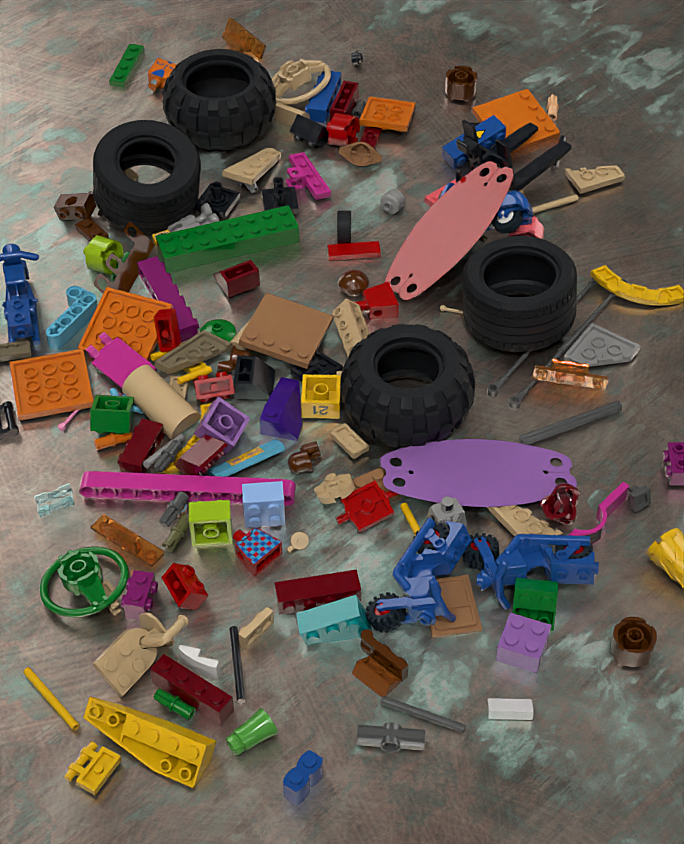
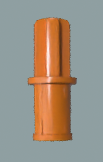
M130 431L123 435L111 432L110 435L93 439L97 451L112 446L115 448L117 444L131 439L132 432Z

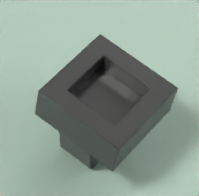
M634 485L629 488L631 493H629L628 499L630 500V509L637 512L651 505L649 487L646 485L642 487Z

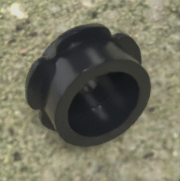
M358 51L351 53L353 65H361L363 62L362 53H358Z

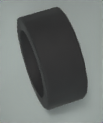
M350 210L337 211V243H351Z

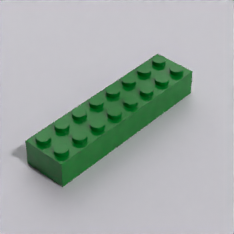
M288 205L157 235L156 242L157 250L161 261L165 265L166 272L172 273L300 243L299 226Z

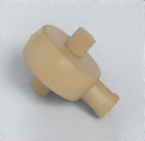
M303 531L294 532L290 537L291 545L286 550L291 553L294 549H305L309 544L308 535Z

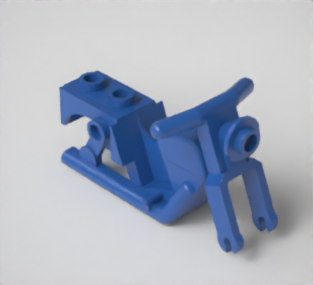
M7 244L3 247L0 254V262L4 261L2 266L6 291L5 302H3L2 306L4 307L5 320H7L9 343L16 342V339L32 336L33 345L37 346L40 345L36 308L38 299H35L30 284L27 281L30 277L26 260L21 258L37 261L39 255L20 251V247L16 244Z

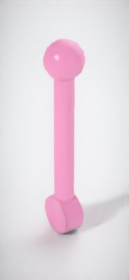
M80 410L73 411L63 423L58 425V429L60 431L65 430L66 425Z

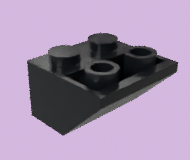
M237 356L233 383L235 399L268 400L274 390L275 369L256 356Z

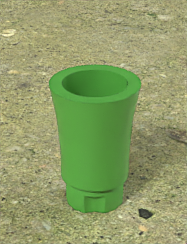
M260 708L252 717L236 728L225 741L234 755L238 756L242 752H247L262 741L278 734V730L269 715Z

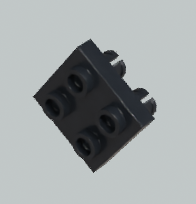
M276 177L273 179L274 188L262 189L264 211L289 205L293 214H299L295 186L284 187L283 178Z

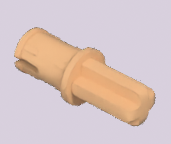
M554 94L548 97V104L546 106L548 116L552 121L557 120V111L559 110L558 98Z

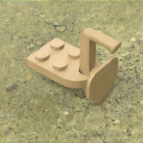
M141 613L139 615L141 628L128 629L120 634L92 665L117 695L123 696L154 663L157 656V647H171L174 645L175 641L173 638L189 623L186 616H177L175 623L166 630L154 615Z

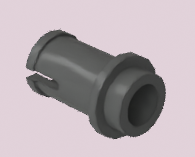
M358 100L352 109V115L358 117V119L361 117L366 105L365 101L360 104L361 100Z

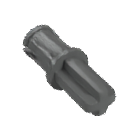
M173 440L168 448L161 452V457L154 464V469L157 472L161 473L170 463L175 461V456L183 448L181 442Z
M178 492L172 503L167 505V510L159 520L163 527H169L176 516L181 514V509L189 500L186 493Z

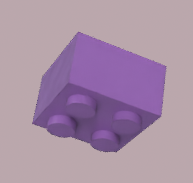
M218 396L207 409L193 434L200 439L206 434L225 442L228 445L223 450L225 452L224 455H226L235 446L250 418Z
M510 613L497 646L496 661L537 673L549 641L551 625Z

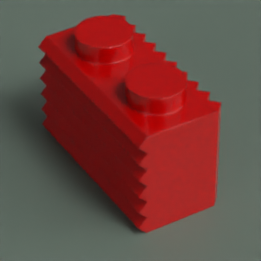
M176 309L158 310L153 317L160 352L172 351L182 342L180 340L181 334L179 333Z

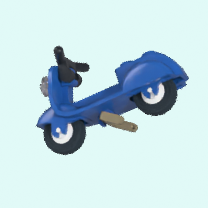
M459 168L455 170L456 183L462 179V171ZM448 183L444 190L441 191L438 199L455 184ZM519 191L507 192L497 214L485 231L496 230L501 234H507L516 230L520 225L531 224L533 209L530 202ZM483 234L479 238L484 243L489 242V238Z

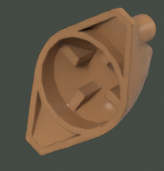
M355 142L339 149V154L357 166H367L382 160V155L365 142Z

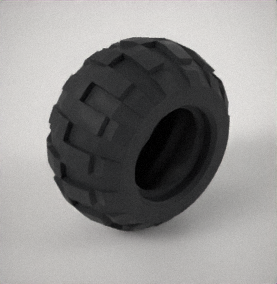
M229 49L205 50L182 60L175 66L170 76L167 77L162 93L163 111L169 125L185 133L195 146L206 150H231L249 144L267 130L276 109V89L269 72L260 62L255 61L253 57Z
M395 324L388 328H380L369 334L366 339H362L352 348L340 378L341 399L353 424L357 425L363 434L374 441H382L387 446L395 448L425 446L426 443L439 442L447 438L451 432L462 425L469 414L475 396V376L464 349L456 342H453L452 338L447 334L419 324ZM398 378H414L430 384L419 388L407 389L395 387L386 382Z

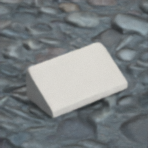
M487 699L488 719H533L532 699Z

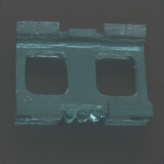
M69 483L58 487V491L48 492L47 495L44 492L34 496L39 517L51 514L52 510L56 511L61 509V507L64 509L75 505L73 491Z

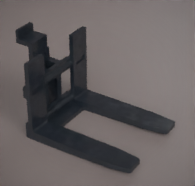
M462 120L465 135L463 137L464 141L457 139L456 144L457 149L468 155V163L471 170L488 161L500 164V168L508 167L513 169L510 153L538 131V126L528 123L502 141L496 139V145L488 150L478 143L475 125ZM562 141L515 174L513 170V179L509 190L520 191L563 158L572 149V145ZM484 168L480 171L479 175L482 177L486 176L490 170ZM501 174L497 177L496 181L498 183L504 182L507 176Z

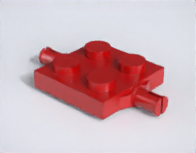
M374 480L353 491L346 498H340L346 513L335 517L336 522L340 525L350 520L358 532L361 533L395 515L389 499L399 494L391 490L385 492Z

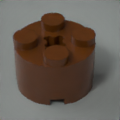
M463 65L455 66V69L451 71L449 69L446 72L445 82L447 98L450 100L471 101L477 92V72H473L471 67Z
M626 617L614 627L610 645L615 662L628 667L648 665L653 656L657 641L656 630L640 617Z

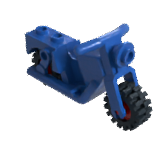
M427 518L420 530L415 533L416 536L413 537V541L392 572L396 583L405 597L400 598L395 593L390 594V592H386V596L381 593L379 598L375 596L373 598L374 602L370 601L368 603L369 606H366L367 612L365 614L374 630L383 633L385 630L388 633L391 628L393 631L396 630V625L400 627L402 624L416 623L417 620L426 626L434 625L436 623L435 616L440 615L450 622L456 620V616L449 611L441 596L442 589L435 576L452 574L451 571L472 541L464 524L446 521L450 530L448 532L445 525L443 526L442 523L437 525L433 519Z
M475 533L474 537L472 534L470 535L472 541L462 555L463 561L467 563V566L472 565V568L475 569L478 566L481 574H477V586H481V591L492 586L496 598L505 610L510 608V603L504 595L503 585H514L516 577L527 579V573L535 567H544V573L548 580L560 584L594 585V575L599 574V562H595V554L593 552V545L590 544V536L518 534L499 556V542L496 537L492 538L490 534L486 536V533H482V535ZM548 545H556L555 554L552 551V547Z

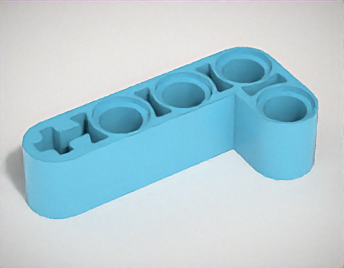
M71 286L66 290L69 308L46 329L47 341L51 349H61L91 320L98 306L94 293L79 286Z

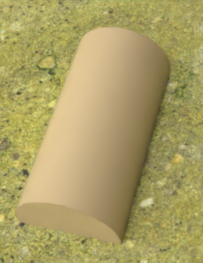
M143 365L135 369L123 384V393L126 396L134 397V404L151 421L162 423L164 433L171 440L201 419V415L149 365Z

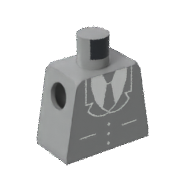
M444 497L440 503L429 508L427 518L433 519L437 525L442 523L443 526H446L448 532L450 530L446 521L464 524L468 530L465 512L456 498Z

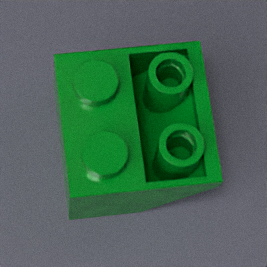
M516 577L512 613L550 624L551 631H554L558 582Z

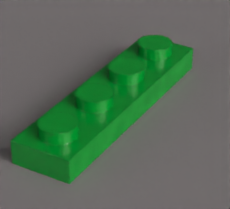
M137 44L128 45L109 79L111 86L125 88L144 53V46Z

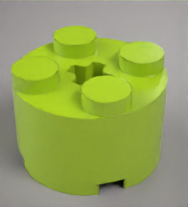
M96 235L83 249L87 268L112 275L113 272L106 266V260L111 253L115 254L119 259L123 257L124 250L122 244L116 240ZM114 258L110 259V265L116 269L118 261Z

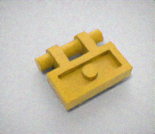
M91 741L87 747L82 748L78 759L68 766V771L64 778L71 782L75 776H79L76 780L77 786L96 795L122 759L120 755L104 746L98 752H95L98 745ZM87 760H88V761L91 760V762L87 765V767H86V768H83V766H84V764L87 762Z

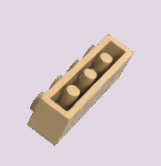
M346 298L332 311L335 319L334 323L339 331V336L344 344L343 348L349 357L352 348L362 339H366L370 333L360 306Z

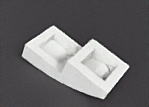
M184 645L179 646L180 660L185 665L204 676L218 680L220 674L218 660L202 657L201 649Z

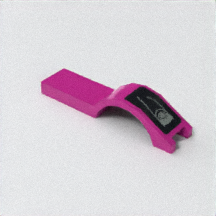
M622 482L598 505L596 518L600 524L596 528L590 530L574 529L569 535L590 536V544L600 540L605 531L607 517L627 499L629 485Z

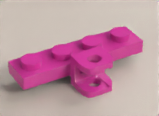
M302 152L289 155V162L293 167L287 169V174L290 178L286 180V185L288 187L295 186L296 191L305 189L306 185L315 200L331 197V190L306 154Z

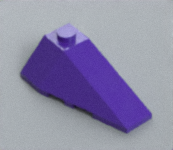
M280 378L260 416L261 435L298 441L302 430L299 380Z

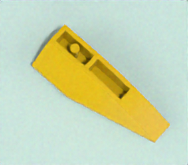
M92 696L88 699L83 716L86 721L154 772L192 788L196 787L209 766L217 743L214 739L175 723Z

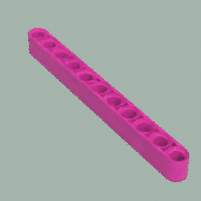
M86 471L82 474L79 493L88 498L172 501L177 496V493L181 491L188 495L189 500L187 502L230 500V504H243L242 484L282 481L284 506H290L294 503L296 484L288 479Z

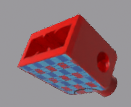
M253 528L247 534L239 529L233 535V539L236 541V556L254 577L283 554L282 542L259 528Z

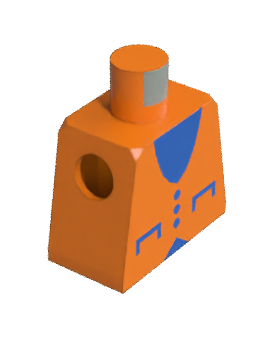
M157 58L148 71V87L150 90L155 91L157 88H164L167 77L170 76V73L177 64Z

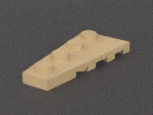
M266 148L223 170L222 177L253 185L281 159L282 152L276 151L273 148Z
M518 505L486 507L514 537L518 534L563 535V532L557 529L555 531L550 528L549 523L542 519L540 521L532 515L533 512L527 508L523 509Z

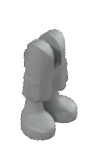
M205 203L201 206V215L196 218L194 215L186 216L168 226L167 229L169 232H175L218 222L219 219L215 213L212 214L209 204Z

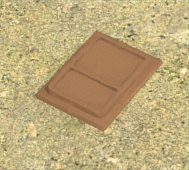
M461 575L437 579L442 589L441 596L449 611L456 616V620L450 622L442 615L435 616L436 623L429 625L432 639L482 632V625L469 576Z

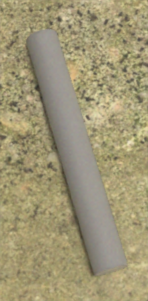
M183 434L177 435L143 462L144 467L149 468L161 457V452L166 450L173 440L182 442L185 440V436Z

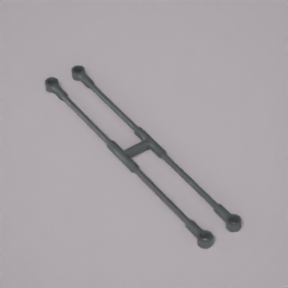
M593 278L588 282V285L579 293V295L577 296V302L586 294V292L591 287H594L597 284V282ZM610 292L602 304L570 337L565 335L560 339L564 344L558 349L553 358L516 396L510 398L509 406L511 408L517 409L521 406V401L533 385L561 354H564L579 338L581 332L608 302L616 297L615 294ZM532 351L525 352L503 377H500L494 384L488 386L487 394L490 397L498 395L499 389L505 384L506 379Z

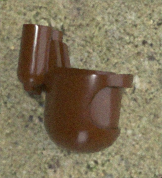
M233 346L230 360L219 362L217 373L227 372V375H233L236 369L237 356L252 355L247 350L236 349V346Z
M317 441L302 445L299 452L289 456L288 466L292 473L298 475L313 471L311 460L321 457Z

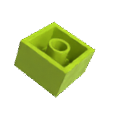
M230 500L189 502V526L192 547L233 544Z

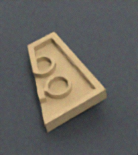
M617 165L599 166L591 170L582 167L580 170L571 171V168H566L564 172L580 194L625 180V174Z

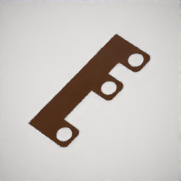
M128 222L124 229L125 235L135 243L126 261L123 263L113 253L106 260V266L117 275L113 284L103 274H98L94 281V286L102 294L105 289L99 287V279H104L109 288L129 293L139 275L137 262L146 260L155 246L132 222ZM129 227L135 228L137 232L136 237L129 235ZM111 258L118 261L119 267L117 269L111 267Z

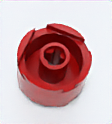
M335 113L331 122H328L326 130L329 132L328 144L343 147L357 142L356 133L360 132L358 117Z

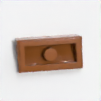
M371 656L358 660L352 671L356 678L381 697L387 696L401 683V680Z

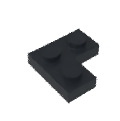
M317 350L308 369L295 365L290 369L291 375L303 381V374L336 375L337 371H342L343 365Z

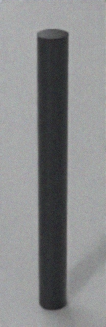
M232 626L229 628L236 699L237 703L242 704L246 700L238 627Z

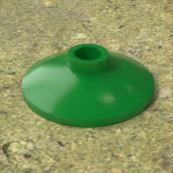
M223 319L208 321L200 329V332L205 330L228 342L236 335L235 326Z

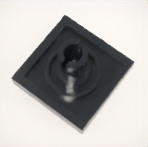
M213 182L200 196L195 209L201 211V206L208 203L212 214L215 213L217 216L226 218L241 198L240 192L224 188L220 182Z

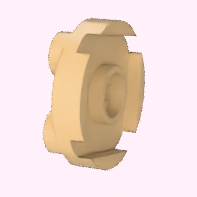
M332 473L325 477L324 482L314 488V492L320 503L331 504L336 502L335 498L340 496L341 499L346 498L353 492L355 486L350 474L336 476L335 473Z

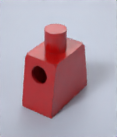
M389 282L365 289L362 292V301L354 302L360 306L362 312L366 311L370 320L399 317V304Z

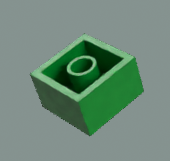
M96 395L90 410V431H96L100 434L115 432L119 435L129 433L134 419V397Z

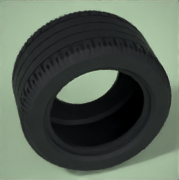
M154 120L130 121L120 124L107 132L99 141L93 156V194L102 214L111 223L125 229L128 222H132L144 234H155L168 230V226L191 215L198 201L201 160L195 144L185 133L176 127ZM149 165L165 170L170 176L158 183L144 184L130 179L123 171L135 166ZM128 228V231L134 233L136 232L135 228Z
M530 236L505 237L489 242L479 248L470 256L464 266L462 273L463 316L470 332L483 343L504 351L529 352L545 348L557 342L571 329L576 317L577 270L571 257L557 245L547 240ZM514 294L532 295L530 297H508V295Z

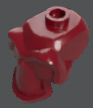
M560 483L550 495L541 500L539 506L542 508L545 517L553 522L562 523L567 526L574 523L576 519V508L580 501L581 493L571 484Z

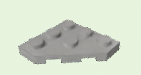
M591 323L566 352L564 361L578 368L630 362L638 353L640 345Z

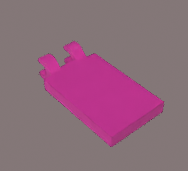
M105 332L99 336L101 343L105 345L99 352L92 345L86 349L88 355L94 359L91 362L92 365L121 389L127 377L140 366L149 365L157 372L155 366L117 337L113 341Z

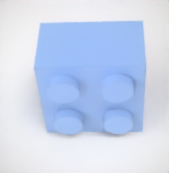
M282 481L242 484L245 528L285 525Z

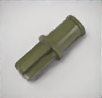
M183 514L176 525L171 527L170 534L162 543L163 548L167 545L165 548L167 551L173 552L180 539L185 537L184 533L189 527V516Z

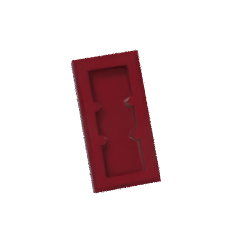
M365 127L360 142L368 143L376 149L382 129Z

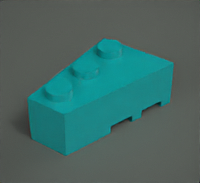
M357 595L296 613L299 635L306 645L360 639L363 630L368 629L372 631V628L365 614L367 611Z

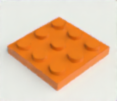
M369 96L359 119L360 125L377 127L383 130L392 129L398 132H407L416 109V103Z

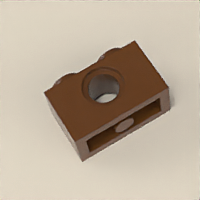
M91 193L60 194L54 205L59 220L90 219L96 208V203Z

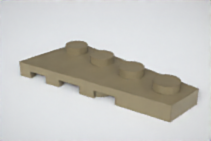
M203 330L156 360L155 368L167 374H172L232 350V343Z

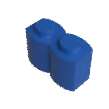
M311 750L301 755L297 766L292 768L283 779V794L286 799L298 805L307 798L310 788L317 785L323 776L322 757Z

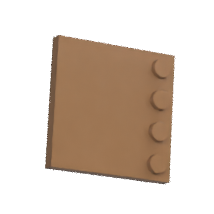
M266 292L241 335L238 345L308 369L333 322L334 316Z

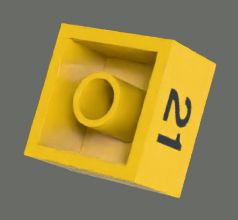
M303 374L302 418L340 419L341 375Z

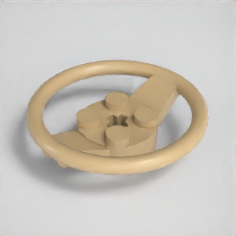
M300 59L297 62L290 60L280 66V71L271 78L276 89V103L280 102L285 105L297 104L320 93L327 86L331 78V70L328 65L321 60ZM325 72L322 82L310 92L294 98H280L288 88L291 91H295L299 86L312 80L311 73Z

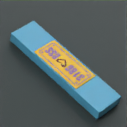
M274 439L216 465L207 471L209 476L228 477L284 451L285 447L282 442Z

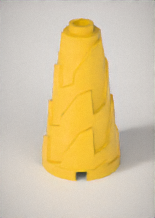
M674 528L661 535L660 538L662 540L658 543L655 540L648 548L646 554L684 589V534L679 528Z

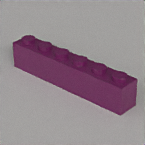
M157 256L137 262L139 276L152 299L170 303L173 309H176L177 323L179 324V333L181 334L180 340L183 342L198 334V320L192 317L190 307L186 306L183 295H179V289L176 284L172 283V277L170 273L166 272L164 263L160 262Z

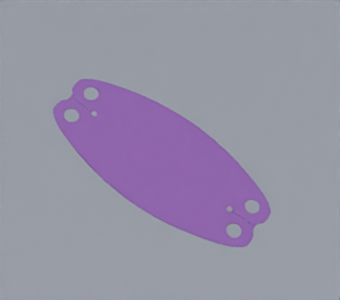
M486 439L435 441L426 443L425 446L401 448L389 452L380 458L381 467L386 470L383 483L387 489L401 495L440 503L442 498L448 496L456 498L461 506H511L541 501L544 497L550 495L557 486L555 483L557 478H563L567 481V484L577 487L576 479L570 475L569 471L572 467L570 458L552 450L515 442ZM392 458H399L402 461V465L398 467L392 466L390 460ZM558 458L562 461V465L555 467L551 465L550 460ZM395 478H402L405 480V485L397 487L393 484V480Z

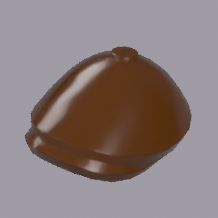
M353 269L341 275L338 285L345 295L359 296L367 289L369 280L365 273Z

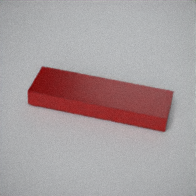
M379 241L327 245L329 261L381 257Z

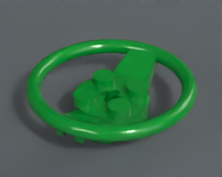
M90 546L73 551L70 549L63 556L59 555L58 559L45 571L39 586L41 601L47 609L60 616L83 617L97 613L115 602L124 591L129 578L128 565L119 553L109 548ZM96 555H104L113 559L120 568L119 583L109 596L106 595L101 584L103 582V571ZM58 570L64 588L73 592L76 596L83 595L91 606L68 609L52 602L48 595V584L53 574Z

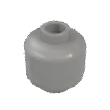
M392 189L381 197L380 205L386 213L395 214L404 207L405 197L399 190Z

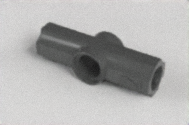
M392 722L385 723L383 726L358 725L357 745L381 747L386 752H397L400 749L424 750L425 730L402 728L399 724Z

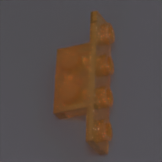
M229 17L222 38L227 41L228 45L233 46L235 51L241 53L251 52L258 59L262 60L266 45L236 20Z
M552 359L551 367L535 365L531 374L532 379L588 387L595 390H605L609 381L607 376L589 374L588 364Z
M105 514L90 526L93 531L151 567L165 555L162 549Z

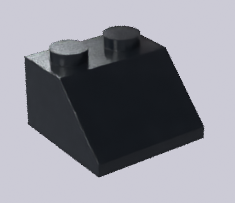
M297 114L289 131L295 134L294 138L300 141L305 139L307 140L306 144L314 148L316 145L323 147L328 143L329 132H327L326 127L300 114Z

